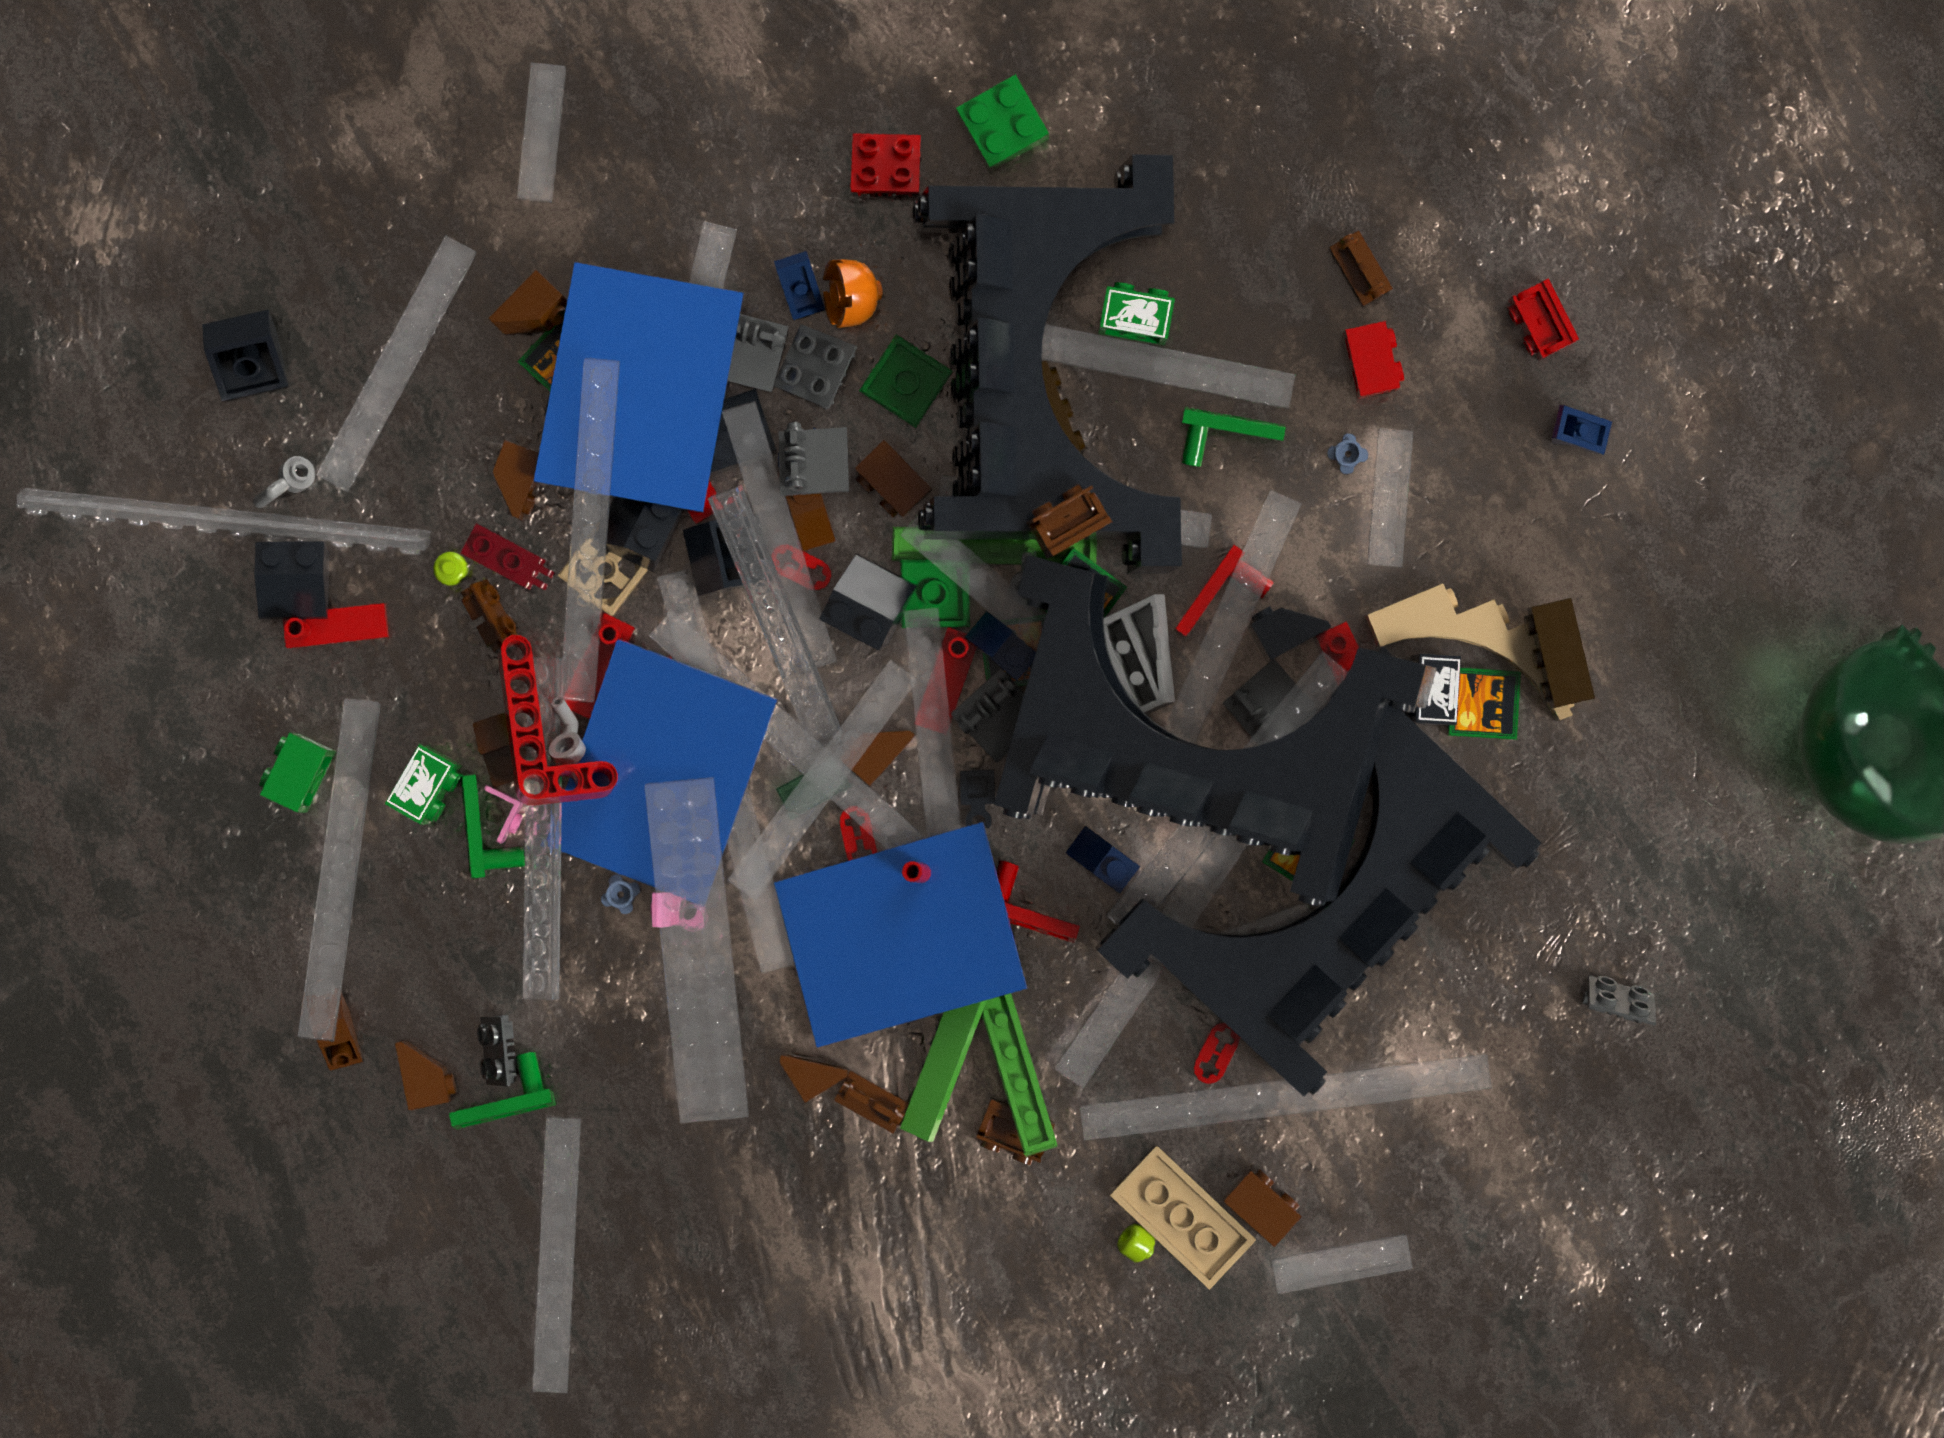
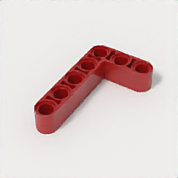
M521 635L508 636L500 647L498 663L517 798L526 805L534 806L608 796L618 780V773L616 768L606 761L547 767L532 647L530 642ZM517 647L521 649L524 657L520 660H512L507 656L506 649ZM514 680H521L527 684L528 691L523 694L516 693L511 689L510 683ZM525 713L531 717L533 724L529 727H521L516 723L515 716ZM525 746L531 747L536 751L537 758L527 761L520 756L519 749ZM597 772L606 774L609 778V785L605 787L597 786L593 782L592 775ZM568 776L574 780L576 786L573 790H564L559 786L558 779ZM528 780L537 781L541 786V792L535 795L528 793L524 789V782Z

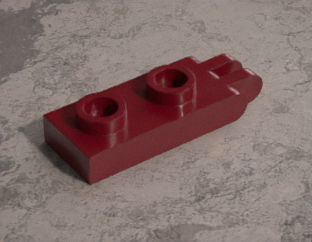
M477 523L461 551V554L529 590L533 584L546 590L548 584L537 579L538 574L542 573L552 579L555 573L543 567L545 559Z

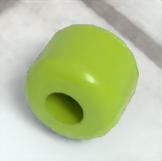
M444 552L437 557L433 565L436 579L447 586L461 584L467 578L469 571L465 558L455 552Z
M1139 1224L1129 1225L1119 1236L1117 1242L1119 1252L1133 1262H1141L1144 1259L1150 1258L1154 1253L1155 1238Z

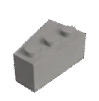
M1154 594L1104 618V631L1112 664L1130 697L1147 715L1175 702L1165 595Z

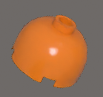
M830 260L826 264L823 281L830 280V293L823 291V299L830 323L832 325L837 324L836 328L861 325L873 315L878 301L882 299L883 290L881 282L876 280L874 273L866 264L857 260Z

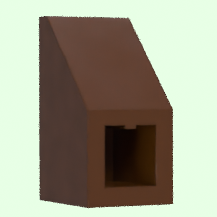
M504 440L493 469V474L511 515L522 521L524 514L530 516L537 497L532 495L537 483L534 482L539 453Z
M341 989L307 997L310 1027L329 1070L332 1071L363 1062L350 1010Z

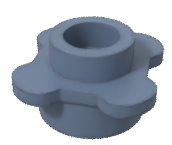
M1345 434L1342 437V441L1337 446H1331L1327 452L1329 459L1335 460L1338 463L1343 474H1351L1354 471V467L1359 462H1365L1369 455L1367 449L1361 448L1360 444L1356 442V437L1353 434ZM1346 451L1351 452L1350 457L1345 456Z
M613 875L608 880L609 887L607 892L601 896V902L606 907L613 906L618 908L622 914H628L633 910L632 903L635 896L640 894V886L636 882L628 883L622 880L620 875ZM619 891H622L624 893V896L622 898L618 897Z

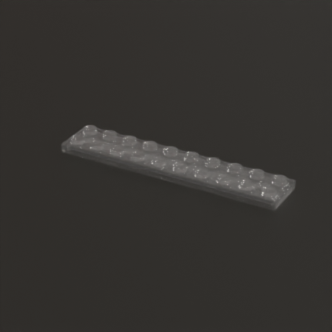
M714 777L646 783L645 795L680 1123L748 1117L749 1109Z

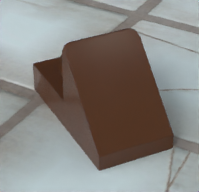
M505 712L474 722L473 728L480 755H483L493 788L514 782Z

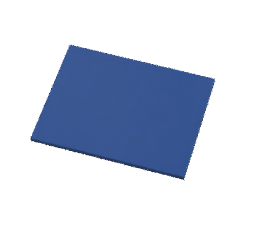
M574 262L534 482L703 512L744 293Z
M618 639L582 740L586 751L578 762L606 761L616 768L618 780L612 792L606 797L561 802L546 846L705 906L778 699ZM597 772L592 775L593 782L597 786L605 787L609 785V778L606 774ZM569 778L565 789L567 791L573 790L576 786L572 778Z
M983 822L774 882L817 1048L1027 989ZM910 861L925 863L930 867L931 876L924 883L909 882L902 875L903 866ZM918 867L914 871L915 877L919 873Z

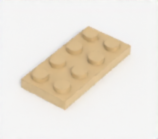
M1157 1145L1110 1193V1196L1209 1290L1256 1241L1254 1236Z

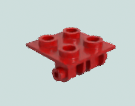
M853 133L850 191L858 192V196L878 193V196H882V193H888V197H892V193H895V195H909V197H912V194H919L921 135Z

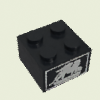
M1412 655L1411 661L1435 667L1437 670L1426 708L1416 707L1415 713L1402 712L1415 724L1457 725L1461 656Z

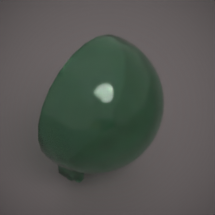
M1903 625L1883 634L1880 641H1871L1848 652L1828 668L1814 685L1808 696L1800 719L1798 742L1801 765L1807 783L1824 809L1840 824L1863 837L1897 845L1925 843L1944 837V669L1932 657L1936 650L1935 646L1931 642L1923 646L1918 642L1922 632L1917 627L1908 631Z

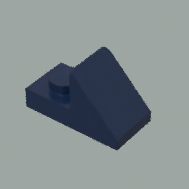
M807 251L774 261L793 320L825 310Z
M1560 405L1552 435V443L1570 445L1595 454L1604 455L1612 421Z
M986 611L965 638L1013 679L1018 681L1034 662L1036 652L1016 636L1013 630Z
M1087 826L1082 829L1065 852L1119 894L1140 868L1138 864Z

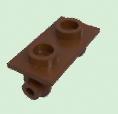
M1359 230L1353 234H1348L1340 239L1339 242L1329 247L1363 306L1393 289Z
M485 579L469 585V588L461 592L463 596L461 601L472 621L481 616L484 617L485 622L476 628L486 647H491L492 651L495 652L500 649L503 641L508 636L518 634L513 619L506 614L499 601L500 597L497 590Z
M852 1071L849 1072L834 1099L835 1102L893 1134L909 1105L903 1099Z

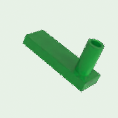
M1184 407L1182 423H1187L1188 429L1181 463L1198 467L1202 466L1208 428L1283 441L1286 427L1278 423Z
M476 775L462 776L461 788L469 877H485V870L524 867L523 846L483 850Z
M536 1052L516 1056L524 1095L449 1113L451 1126L455 1129H461L555 1106L554 1093L550 1089L544 1090Z

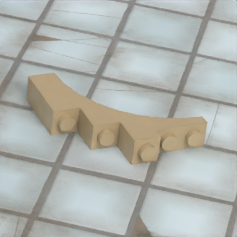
M1440 584L1365 616L1377 647L1401 640L1427 637L1462 641L1482 647L1506 660L1520 671L1541 695L1539 683L1544 682L1542 670H1536L1532 658V649H1536L1534 636L1527 635L1525 624L1507 630L1505 624L1510 622L1503 604H1496L1495 599L1456 615L1454 608L1459 606L1451 588L1446 589L1444 584ZM1549 702L1546 703L1555 721L1572 716L1570 708L1574 707V704L1551 709Z

